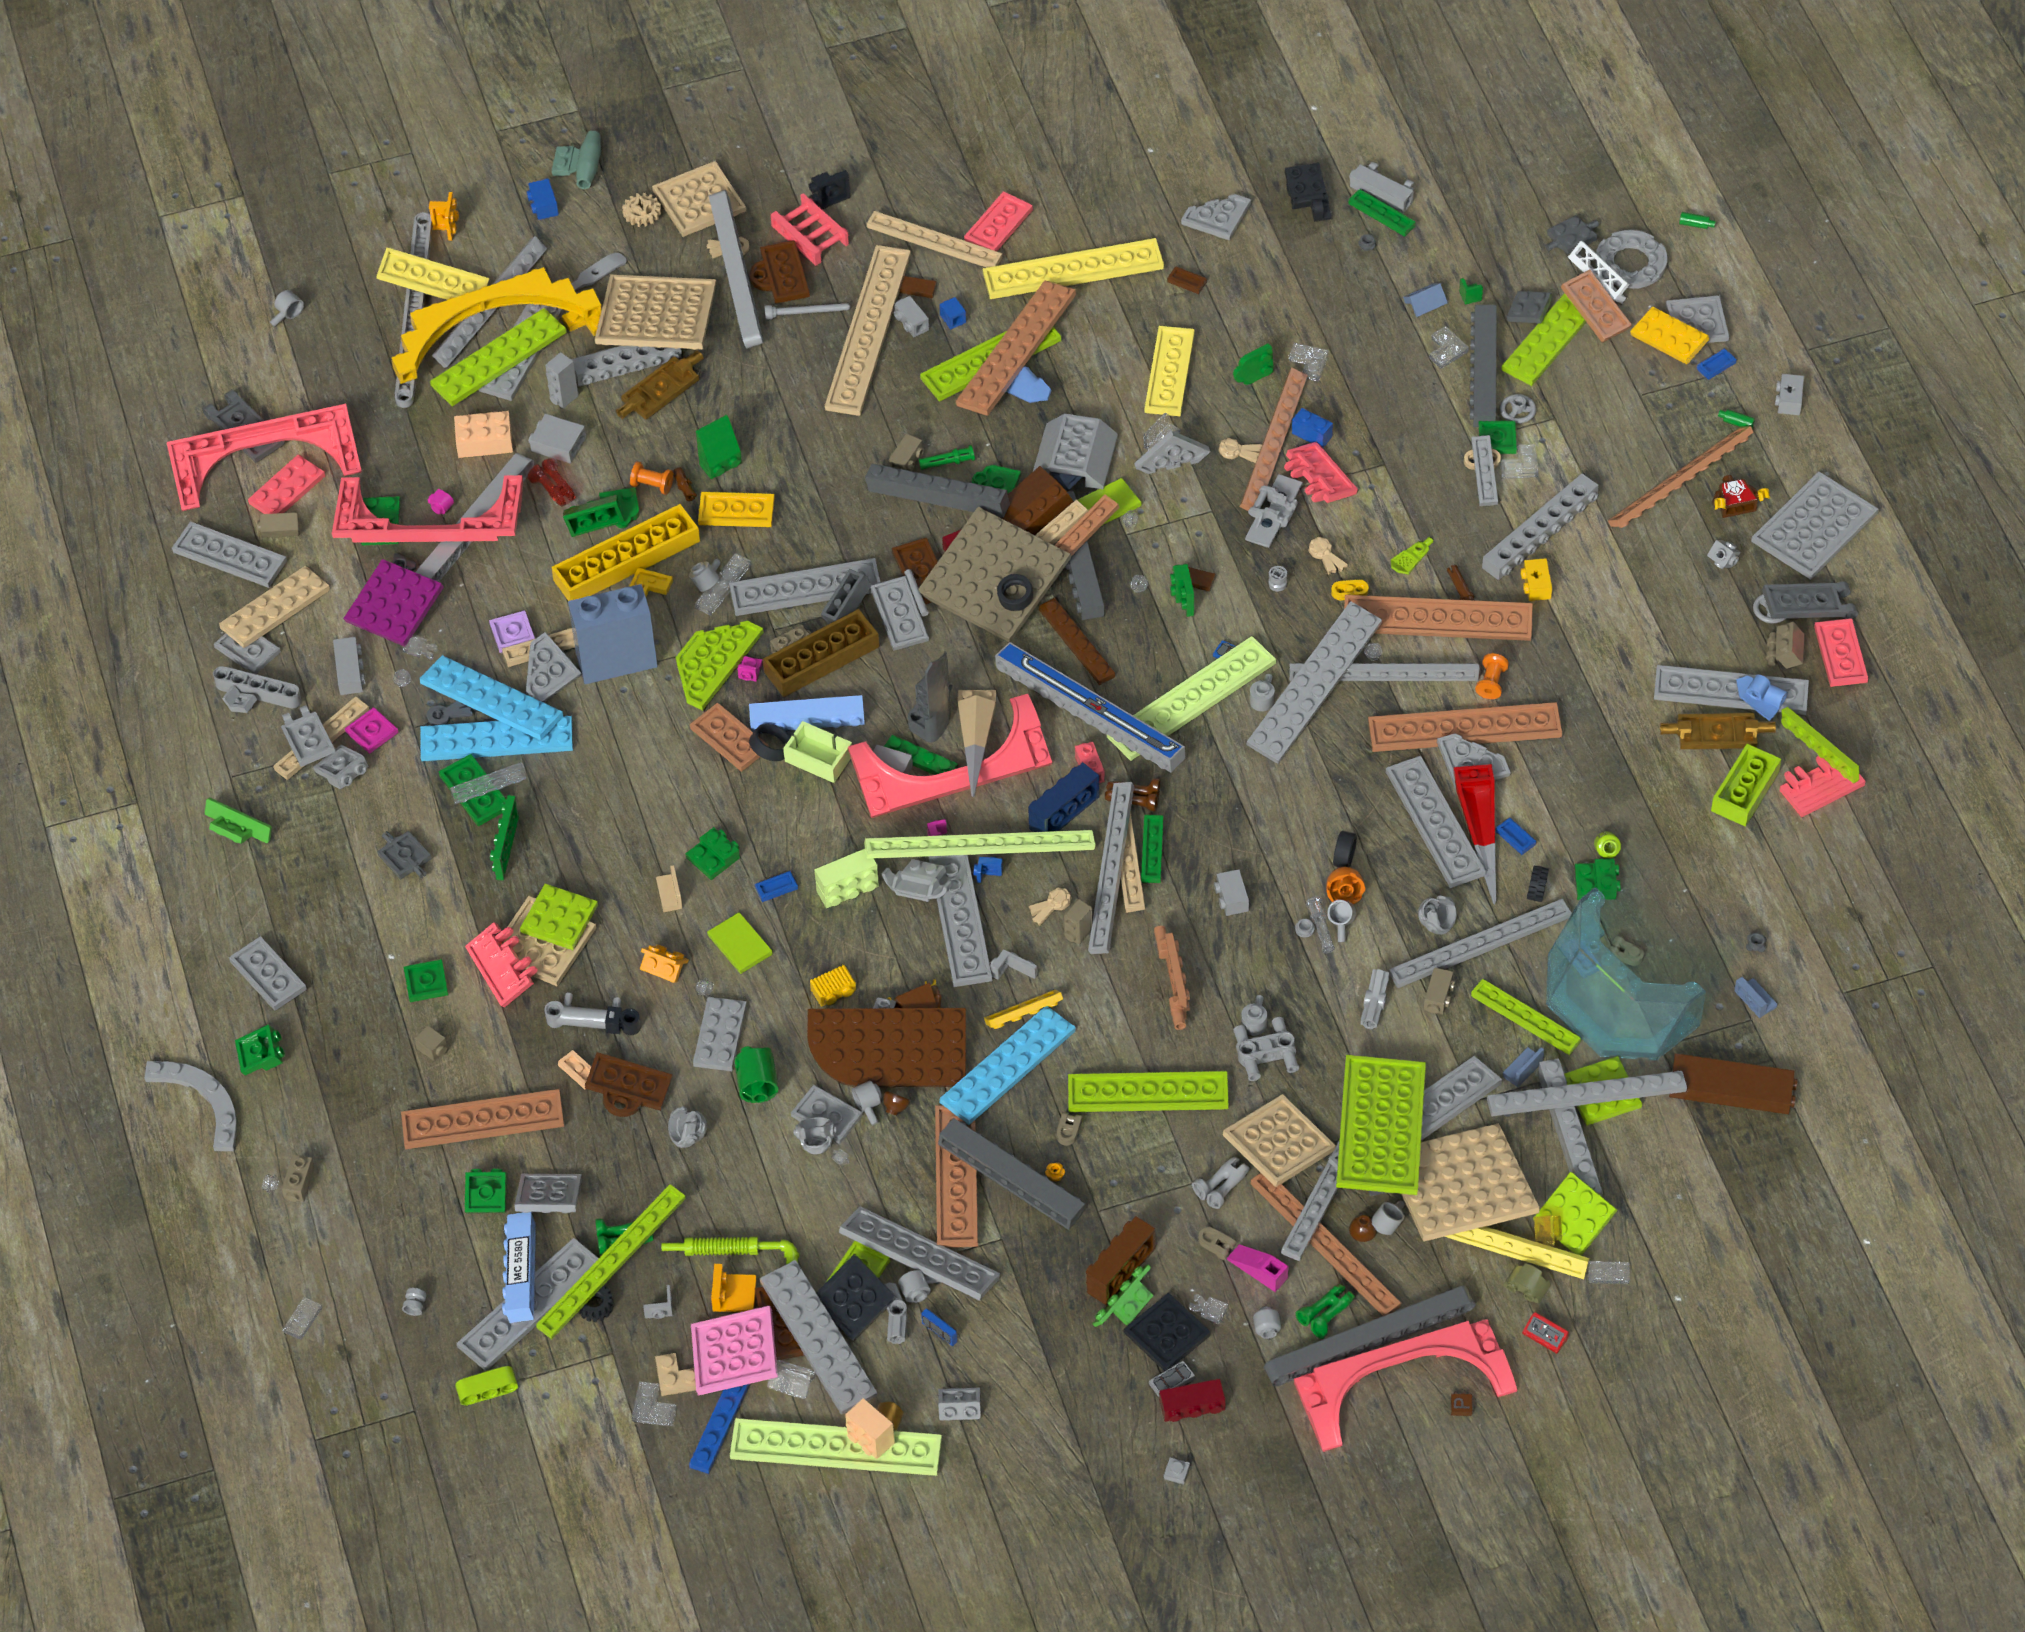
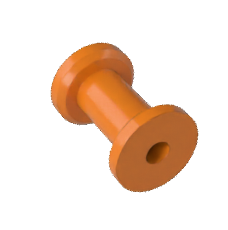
M638 461L634 464L630 475L631 486L637 487L640 483L659 487L661 494L664 495L669 493L673 482L672 470L667 469L664 473L644 469L642 462Z
M1491 653L1483 658L1482 664L1486 668L1484 679L1476 684L1475 691L1483 698L1497 699L1502 693V688L1498 684L1500 674L1508 669L1509 662L1504 656Z

